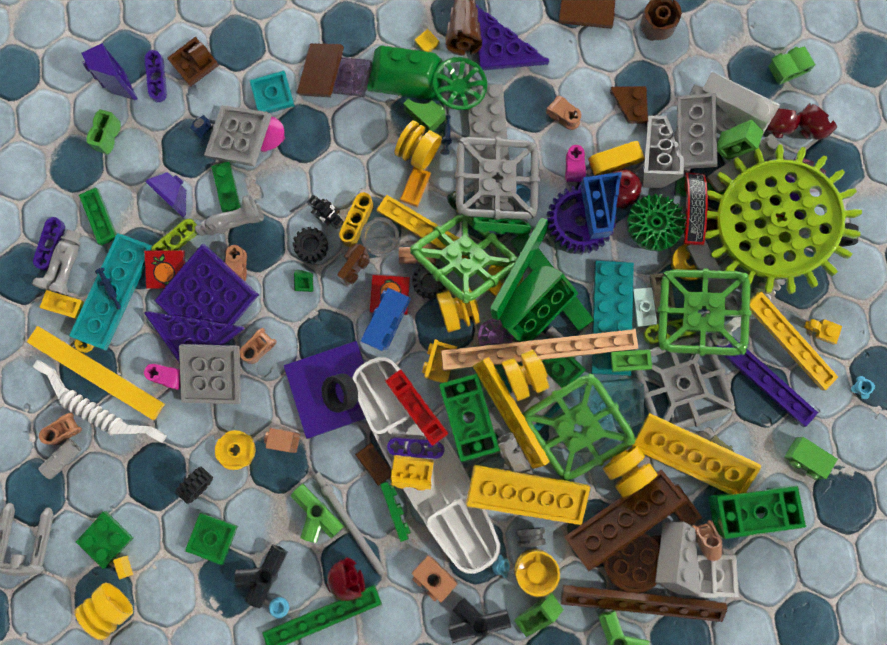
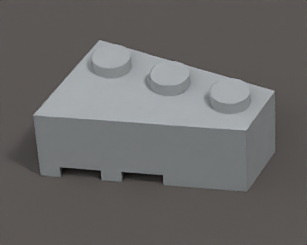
M663 522L656 583L679 595L700 596L695 528L685 522Z

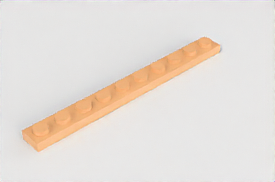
M636 329L442 350L441 352L443 370L447 371L473 368L474 364L488 357L494 365H501V362L513 357L517 363L522 362L521 354L530 350L535 351L538 359L547 360L637 350L638 342Z

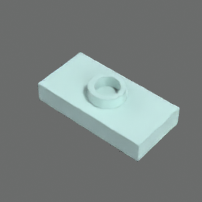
M652 287L633 289L637 328L657 325Z

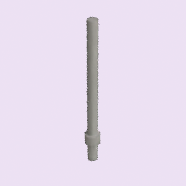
M320 472L315 474L313 477L321 488L320 492L324 497L328 498L378 575L380 576L385 573L386 570L333 493L334 489L332 486L327 484Z

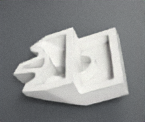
M722 554V557L717 561H710L704 555L697 557L700 597H739L736 555Z

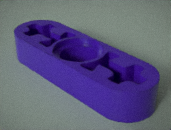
M150 50L145 55L148 95L154 102L160 103L167 97L164 59L158 51ZM154 57H157V59H155V65L157 67H154V64L152 62ZM156 72L160 73V78H159V79H157V80H152V79H151V77H152V75H153L154 73H156ZM158 88L160 92L158 93V96H155Z
M50 217L46 220L33 258L34 266L43 271L48 270L53 251L58 242L62 240L61 236H63L65 231L64 222L56 217ZM58 224L57 228H52V225ZM52 239L54 242L53 246L47 249L45 243L47 240ZM44 259L47 260L46 263H43V264L40 263L41 260H44Z
M395 437L390 439L387 444V450L391 455L438 459L444 454V446L439 441L436 444L438 448H441V451L437 452V455H433L432 451H427V455H423L425 450L424 443H428L427 447H434L428 440ZM394 441H398L399 445H405L404 441H408V453H403L404 449H398L397 452H394L390 445L394 444ZM414 442L421 445V451L418 454H413L410 451V445Z

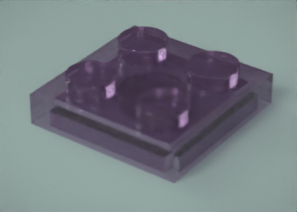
M342 57L332 93L365 97L372 70V61Z

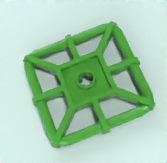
M461 214L441 226H436L431 233L410 247V253L433 275L436 281L439 280L463 303H468L491 287H496L499 281L509 275L518 257L502 244L494 233L489 231L479 232L486 239L476 244L468 237V223L473 227L471 223L472 217ZM461 222L462 237L453 241L445 232ZM436 238L447 246L442 250L422 248ZM492 244L507 258L489 256L483 249ZM462 255H465V256H467L469 259H467V258H464V259H463V258H461V257H462ZM425 257L441 259L447 266L437 269ZM487 265L505 267L496 275H490L483 269ZM451 271H454L462 279V291L446 277ZM477 274L485 283L470 293L469 278Z
M703 268V270L675 269L667 270L663 273L660 307H658V341L660 344L659 348L662 351L699 354V356H705V354L735 356L744 355L747 352L749 317L752 316V311L750 310V280L747 273L712 271L708 268ZM674 277L703 278L702 292H688ZM708 278L737 279L722 293H707ZM669 282L684 296V308L668 307ZM742 284L741 310H725V298ZM706 308L710 313L706 314V317H702L698 310ZM667 314L683 315V327L666 340ZM724 316L741 317L740 343L724 329ZM686 331L700 332V346L671 344ZM706 332L720 333L734 348L706 347Z
M593 374L580 377L558 391L554 390L550 396L522 413L540 446L545 451L550 461L549 463L565 481L577 478L598 465H604L605 461L635 444L636 438L632 429L618 410V404L613 402L601 382ZM586 384L582 402L569 409L562 397ZM592 385L607 406L595 414L587 405ZM555 401L558 402L564 411L555 418L535 414ZM608 414H612L625 434L604 430L598 420ZM532 421L552 425L558 435L545 442ZM578 424L584 427H582V431L578 432L574 431V425ZM602 437L624 441L601 455L592 444ZM561 441L564 442L569 450L565 470L550 450L551 447ZM587 446L594 459L570 471L574 454Z

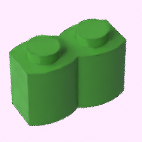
M804 46L800 48L794 47L787 54L782 55L780 53L774 56L768 67L778 85L810 72L816 64Z
M99 109L94 115L93 127L87 134V144L97 152L109 154L115 144L114 138L118 135L121 128L120 120L112 112Z

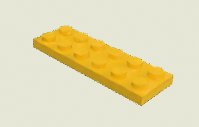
M650 413L636 436L635 444H632V447L637 445L643 454L729 494L746 493L761 470V464Z
M474 465L466 506L582 525L591 487L588 484Z

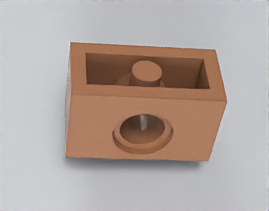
M430 554L412 571L413 581L420 587L423 585L428 590V596L434 601L438 599L442 602L458 585V582ZM431 574L437 575L439 582L434 585L430 584L428 576Z

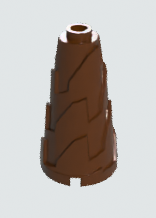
M454 0L445 39L446 49L453 54L465 56V52L470 51V55L477 53L482 47L476 0Z

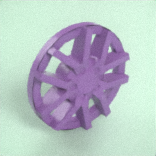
M500 319L487 320L481 325L478 332V340L481 346H485L488 343H491V345L506 344V342L502 341L503 338L510 339L509 343H513L514 337L512 335H505L506 329L503 331L499 329L502 325ZM493 322H500V324L496 328ZM489 323L493 328L491 331L486 327ZM483 328L488 334L481 335ZM488 337L489 340L482 342L481 338Z

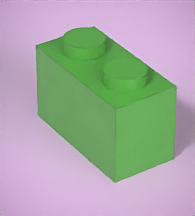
M753 120L721 132L717 151L726 160L758 149L764 131Z
M796 437L784 456L789 460L791 466L797 469L802 468L807 472L806 475L814 480L827 479L838 460L805 437Z

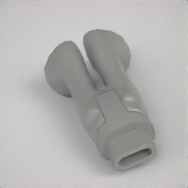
M246 195L242 198V207L234 211L210 216L207 220H203L202 224L195 226V230L201 236L206 234L210 236L218 233L223 234L228 229L237 226L261 222L264 216L260 205L257 202L254 203L250 195Z
M67 230L65 236H61L63 241H59L56 245L47 273L43 278H34L32 281L33 286L67 295L68 278L81 244L79 242L80 233Z

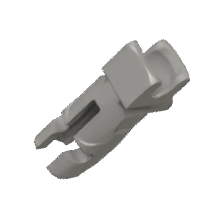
M507 433L499 437L497 443L500 457L504 458L505 462H503L504 465L496 469L534 475L513 433Z

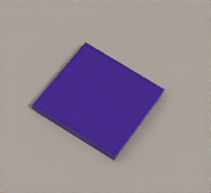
M201 244L154 301L170 315L234 325L258 298L259 294L205 244Z
M357 341L283 365L306 439L366 419L358 400L352 409L336 413L327 408L321 392L322 384L326 378L343 373L353 379L355 371L364 364ZM337 383L336 394L338 399L343 403L344 393L340 385Z

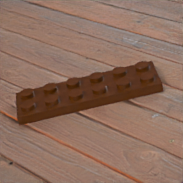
M662 469L657 472L658 475L647 485L627 497L619 498L565 536L566 541L588 572L687 503V499Z

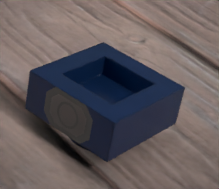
M204 115L196 118L190 126L199 138L204 136L213 127Z

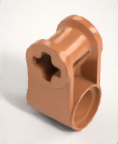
M557 96L546 109L549 117L567 129L575 130L579 127L581 111L570 104L564 97Z
M231 245L226 250L225 263L246 281L247 253L238 245ZM237 252L240 253V255H237L236 258L233 257V255L237 254Z
M261 328L241 347L240 357L248 364H255L275 346L277 341L269 337L265 333V329ZM249 350H254V356L249 359L246 358V353Z
M67 413L43 428L39 433V439L44 444L59 445L80 433L82 428L78 427L75 422L74 414ZM51 432H54V438L50 441L49 435Z
M709 520L703 525H692L691 527L695 528L696 543L699 545L704 557L710 561L719 560L722 557V539L716 531L713 522Z

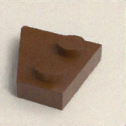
M646 86L611 87L610 93L617 100V105L620 111L624 113L627 123L647 124Z

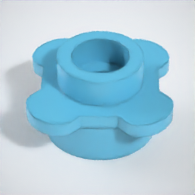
M864 376L857 377V382L851 387V391L861 395L862 399H868L869 394L875 389L874 383L865 379Z
M498 555L496 561L492 563L495 575H502L503 578L508 577L510 564L508 559H504L502 555Z

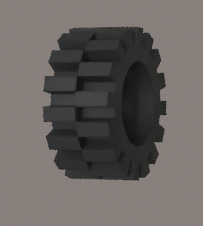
M308 227V229L302 228V232L298 231L296 233L297 237L294 236L293 247L295 253L302 261L307 263L313 261V263H316V260L319 259L321 261L322 256H326L329 244L321 230L319 231L315 227L314 229ZM315 239L318 242L317 248L311 252L304 249L306 240Z
M419 266L412 277L414 290L423 299H436V294L442 293L446 287L439 280L433 288L424 287L422 284L423 278L426 275L432 274L424 266Z
M202 466L198 467L180 483L175 493L186 504H190L207 489V486L213 481V476Z

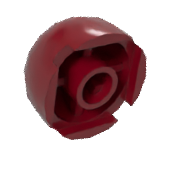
M811 103L802 110L798 125L801 129L799 133L805 139L810 137L814 140L827 138L838 127L834 120L831 123L829 122V115L815 104L811 105Z
M778 108L765 131L773 134L775 138L782 139L783 135H789L798 128L802 113L796 114L794 110Z
M621 169L613 172H622L616 207L626 208L638 200L642 184L640 178L634 172Z
M351 558L342 559L334 564L329 570L327 577L329 592L341 601L355 600L361 597V593L365 591L363 574L361 570L357 573L354 566L357 563Z

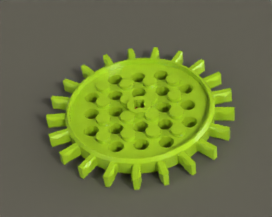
M782 144L776 148V160L764 161L762 152L758 148L753 152L756 165L748 169L737 157L734 159L733 164L740 174L734 180L722 172H719L717 175V179L727 186L724 194L707 191L708 199L720 203L717 212L707 211V219L717 220V230L707 231L705 239L719 237L723 246L711 253L712 258H718L722 254L727 253L733 260V263L727 266L725 271H734L736 267L740 266L748 271L750 284L755 275L766 278L765 294L772 292L774 279H785L786 289L789 294L795 293L796 290L794 278L802 275L806 277L811 288L818 286L817 279L812 271L821 266L829 275L834 276L838 271L827 259L833 253L845 259H849L853 254L839 246L842 236L857 239L861 235L859 231L845 228V218L859 217L862 214V210H845L842 201L852 197L857 192L856 188L839 193L833 183L841 179L845 173L843 169L835 172L830 178L819 171L826 163L827 157L825 155L818 159L814 167L802 163L806 154L805 147H801L798 151L795 161L783 159L784 149ZM792 175L795 178V182H787L785 176ZM768 179L773 180L775 186L768 187L765 181ZM747 184H753L756 190L753 192H749L746 190L745 186ZM810 189H817L820 195L818 197L812 196ZM791 193H796V194H798L800 200H799V201H793V200H791V199H790V194H791ZM770 198H777L780 204L777 206L772 205ZM757 202L760 205V209L753 210L750 207V203ZM737 206L740 208L741 213L735 215L731 213L730 208ZM815 207L823 208L824 215H817L814 210ZM794 212H802L804 214V219H796L794 216ZM779 216L783 218L781 222L777 221ZM761 220L764 222L765 227L757 228L754 222ZM735 225H743L745 232L738 233L735 230ZM821 225L827 226L829 233H821L819 227ZM806 230L809 233V238H802L799 235V231ZM786 234L789 237V242H781L779 235ZM759 239H767L769 246L762 247L759 244ZM747 243L750 249L742 251L739 248V244ZM804 249H812L814 256L807 257L804 254ZM784 253H791L794 256V260L786 261ZM764 257H771L774 260V264L771 266L766 265L763 261Z

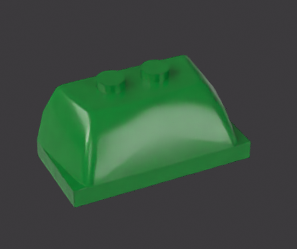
M379 46L373 53L367 91L439 101L433 89V76L435 70L443 61L433 52ZM444 68L440 71L439 74H444ZM437 79L438 88L442 86L441 79Z
M538 266L515 289L499 319L505 329L518 342L533 341L579 293L558 269L549 266Z

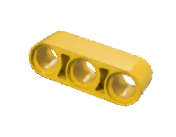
M633 141L594 154L588 158L594 176L608 174L645 160L639 141Z
M362 192L355 197L340 229V239L347 247H351L353 243L358 242L373 210V201L368 193ZM363 200L369 201L366 206H361L360 203ZM354 217L361 218L358 223H353L352 220ZM348 233H352V234H353L352 239H350V240H345V239H344V237H345L346 234H348Z

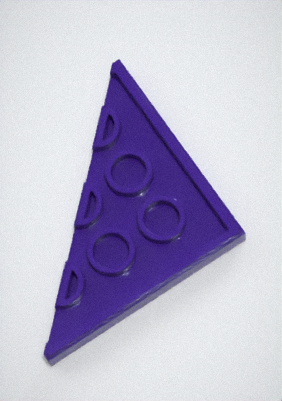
M476 4L482 37V47L478 51V60L482 70L549 65L547 57L542 56L538 53V50L527 42L525 43L517 34L504 27L496 18L483 11Z
M151 311L144 312L179 363V346L181 344L225 345L245 329L243 326Z

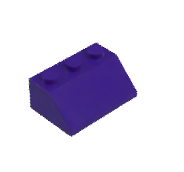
M103 43L81 53L84 58L82 63L85 69L91 72L94 79L99 81L103 89L107 88L110 93L131 100L138 99L124 69Z

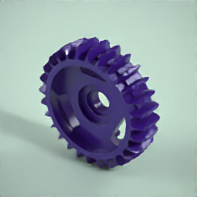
M580 185L578 190H575L574 186L571 187L570 192L564 189V195L559 192L557 198H553V204L549 205L551 211H547L546 214L550 217L547 218L548 224H550L547 229L553 230L550 233V237L556 236L554 243L560 241V248L566 245V252L573 248V254H575L579 249L582 255L586 249L588 254H590L592 247L597 251L599 249L598 245L603 247L605 245L604 241L608 242L610 237L590 240ZM576 199L578 201L565 211L561 208L563 204L570 200ZM583 217L586 223L583 226H579L576 224L575 219ZM565 231L583 238L582 242L567 237L564 234Z

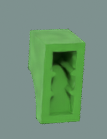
M408 98L403 103L404 111L418 122L419 125H423L427 132L429 130L434 132L446 120L444 107L439 103L436 104L434 101L427 104H419Z
M550 593L538 600L528 610L518 615L514 621L525 637H528L554 623L564 609L554 595Z

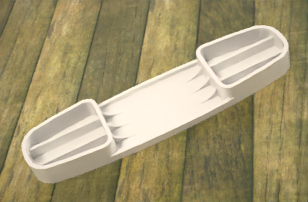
M377 357L362 364L355 371L353 380L358 389V401L392 469L394 455H391L387 450V444L390 439L395 437L428 439L385 382L386 379L400 369L392 360L385 357ZM445 436L439 441L444 446V454L438 459H433L431 489L424 491L410 487L403 489L431 534L456 567L465 573L474 574L484 570L496 561L500 553V543L486 509L466 506L471 480ZM394 441L390 448H393L394 452H397L398 449H404L403 453L407 454L408 441H404L405 445H399L398 441ZM417 442L412 443L410 451L413 454H418L421 451V445ZM424 443L425 450L423 455H427V451H432L433 455H437V452L441 451L437 444H434V447L431 448L427 447L428 443Z

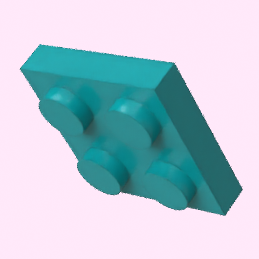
M285 70L250 80L258 111L273 113L295 106Z

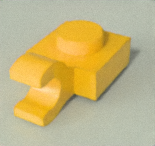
M811 319L806 321L804 328L817 332L815 338L834 345L837 344L842 326L825 319L820 322Z

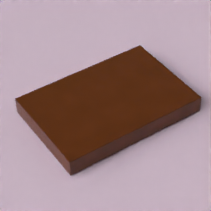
M561 0L559 23L612 29L616 0Z
M310 43L297 89L299 96L331 98L344 50L342 44Z

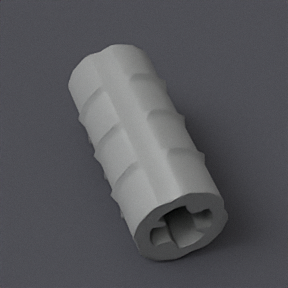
M68 439L38 469L46 478L53 479L82 450L77 443Z

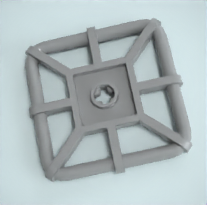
M462 137L458 140L457 170L454 176L456 179L457 212L460 215L494 218V220H499L500 218L534 219L537 216L538 184L540 183V177H538L537 144L526 140L501 139V137ZM469 144L495 146L494 159L482 158ZM501 146L527 148L514 160H500ZM464 150L478 163V174L464 172ZM531 153V177L516 176V165ZM499 175L502 179L497 183L492 177ZM464 180L478 181V192L463 204ZM516 183L531 184V207L516 194ZM480 197L494 198V210L468 208ZM500 198L512 199L524 212L500 211Z
M700 334L675 341L671 345H691L699 342L698 346H700ZM706 334L705 346L714 347L709 335ZM659 347L650 349L651 357L668 352L662 351ZM668 352L673 366L662 370L652 364L650 371L659 375L663 388L650 392L642 370L634 371L641 391L640 397L644 399L648 413L658 417L651 396L665 392L669 402V407L663 418L665 421L669 422L676 406L687 403L692 418L674 424L683 429L701 426V423L726 416L735 409L734 399L724 375L726 371L721 367L717 355L708 354L714 371L702 375L697 363L700 357L699 354H694L691 361L680 364L676 353ZM717 376L726 401L708 393L704 379ZM681 378L683 379V381L688 382V384L685 385L686 389H683V387L679 386ZM706 398L723 408L699 416L694 401Z

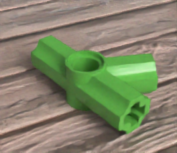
M301 484L290 495L307 513L300 539L318 543L321 529L332 539L344 527L327 509V506L304 484ZM316 505L322 509V514L319 517L313 514V508Z
M615 610L606 611L598 615L607 645H613L616 639H621V645H650L649 640L624 635Z

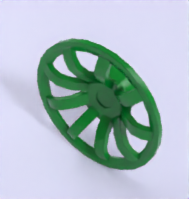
M453 57L447 59L435 70L433 76L434 92L437 98L449 108L468 110L476 107L484 99L488 85L484 71L477 63L468 58ZM460 62L458 76H456L451 63ZM465 63L474 67L466 77H463ZM445 66L450 73L451 79L443 74H439ZM478 72L482 80L469 82L475 73ZM437 79L445 81L448 86L438 88ZM483 86L481 95L470 88ZM448 91L451 97L446 101L440 93ZM465 95H471L477 100L468 105ZM454 99H462L463 106L454 105L452 103Z

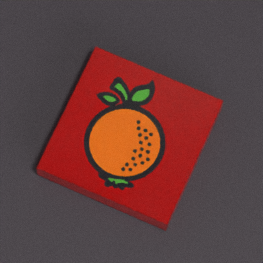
M144 251L146 289H164L185 265V251Z
M372 275L369 312L373 313L376 307L378 308L381 302L380 297L383 291H387L388 288L409 296L410 277ZM408 307L404 315H408Z

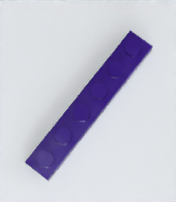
M730 343L726 346L715 345V347L734 348ZM746 349L747 352L744 355H723L802 427H807L819 413L748 349Z

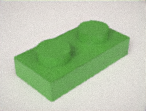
M651 350L610 353L612 372L652 369Z

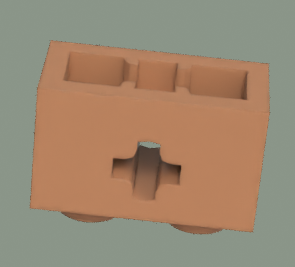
M270 428L269 432L265 434L264 443L266 448L297 453L300 434Z

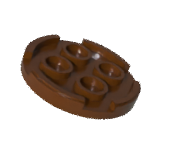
M643 533L604 561L607 576L615 586L626 592L641 593L652 589L658 584L656 583L660 545L654 538Z

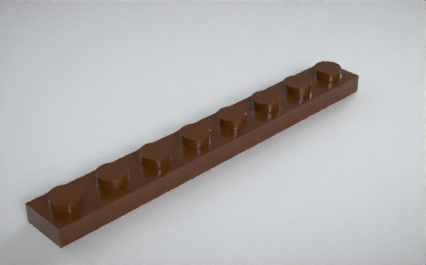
M563 585L561 593L562 605L723 622L728 610L727 604L724 602L596 589L592 587H577L574 585Z

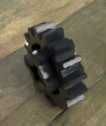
M312 195L307 201L308 205L313 209L311 214L323 225L328 226L330 224L332 227L339 229L344 223L338 215L340 211L327 199L323 198L320 200L317 196Z

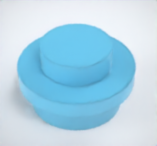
M283 597L274 598L269 604V612L275 618H282L289 611V603Z

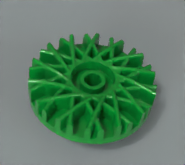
M649 194L646 197H642L641 200H638L633 205L627 217V229L632 240L640 247L650 251H663L672 247L681 238L685 229L684 223L686 219L684 218L685 214L682 215V207H678L679 204H675L673 198L669 200V196L666 198L661 197L662 194L659 196L657 194L650 196Z

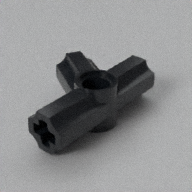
M272 544L261 567L236 569L234 576L236 588L251 587L245 599L248 605L259 609L262 607L273 583L277 580L278 572L288 554V551L284 548ZM264 571L270 574L269 581L263 578Z
M465 597L452 609L462 621L448 625L452 643L475 637H483L486 634L512 627L507 609L482 616ZM477 621H482L485 624L486 628L483 631L475 629L474 624Z

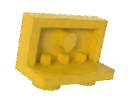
M436 339L433 344H429L427 354L430 355L428 362H424L422 373H425V379L440 383L448 382L451 370H443L441 351L457 349V346L442 343Z
M394 455L390 477L391 485L400 489L410 487L419 491L430 490L432 486L433 459Z

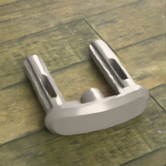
M7 503L2 509L0 517V573L11 576L40 574L45 570L43 562L54 516L52 509L45 508L41 513L30 565L24 566L25 555L12 554L10 563L4 562L15 514L14 505Z

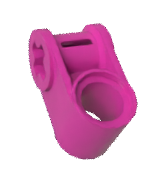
M572 145L566 155L565 181L582 182L583 177H586L585 152L582 146Z
M149 364L145 368L144 376L146 379L165 387L180 390L179 369L158 364Z

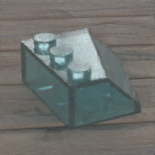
M637 378L600 381L613 402L618 404V410L630 428L644 422L643 383ZM586 384L579 387L580 402H582ZM592 385L587 405L595 414L607 406ZM608 414L598 420L604 430L613 432L623 431L612 414Z

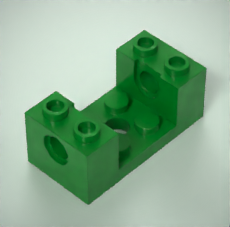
M473 374L439 384L460 461L464 462L500 451L478 375ZM472 412L475 415L474 422L466 423L463 419L464 414Z
M785 485L766 488L767 490L708 496L712 521L716 531L721 538L728 539L807 528L798 486ZM759 506H762L765 510V515L762 518L756 515V509Z

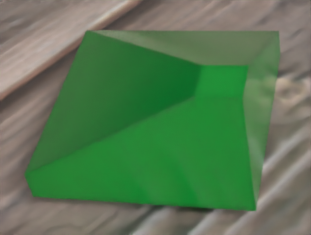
M296 269L294 272V291L313 292V273Z

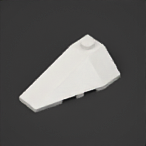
M711 72L703 87L706 93H716V104L736 125L753 120L765 132L780 107V104L714 72Z

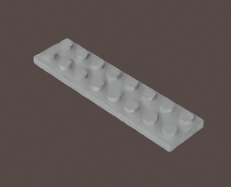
M503 84L488 85L484 99L476 107L468 109L470 137H501V139H507ZM475 86L470 89L481 95L483 86ZM467 95L468 105L477 100L475 97ZM471 144V147L482 158L494 159L495 146ZM500 147V160H509L508 147ZM472 158L473 174H478V163ZM499 175L492 177L497 183L502 179ZM474 181V193L476 194L478 192V181ZM480 197L475 202L476 209L494 210V198ZM500 198V211H514L513 200Z

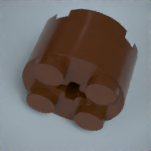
M650 0L641 17L640 26L650 41L665 40L674 33L682 15L679 3L676 0Z

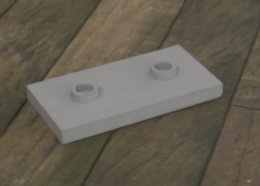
M716 93L677 96V142L680 154L684 158V169L717 167Z
M548 375L549 389L536 393L530 384L528 385L530 397L517 401L513 391L510 392V395L514 398L520 412L524 413L529 407L550 396L554 390L558 391L562 388ZM556 401L535 414L543 416ZM496 407L489 415L494 432L501 437L504 434L511 433Z

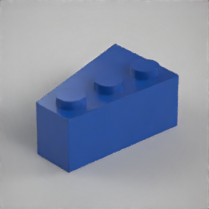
M622 172L583 177L580 187L590 240L609 237L613 231Z
M391 288L383 291L380 297L381 302L378 308L376 307L372 320L361 339V342L380 351L389 349L411 301V297Z

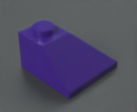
M166 172L145 181L183 218L186 216V189L182 186L184 182L177 175L173 177Z

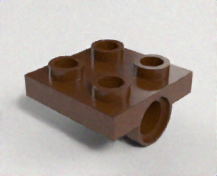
M196 36L167 57L168 61L190 87L219 66L208 49Z
M353 243L343 256L347 262L338 272L337 276L346 287L356 282L359 277L357 274L361 269L364 270L370 262L368 251L361 244Z

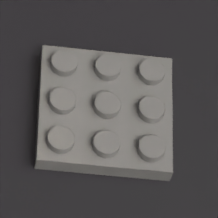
M221 105L204 156L208 159L255 167L272 115L264 111Z
M181 344L179 346L181 403H241L240 346Z

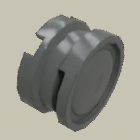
M544 527L516 530L517 536H519L518 547H534L546 544V540L543 538L545 533Z

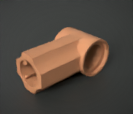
M427 244L422 247L436 250V246L433 244ZM399 247L400 265L419 264L423 266L411 255L410 247ZM425 257L434 266L436 265V258Z

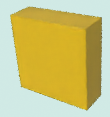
M427 29L414 40V43L422 51L431 52L440 44V41Z
M128 556L113 560L119 579L134 575Z

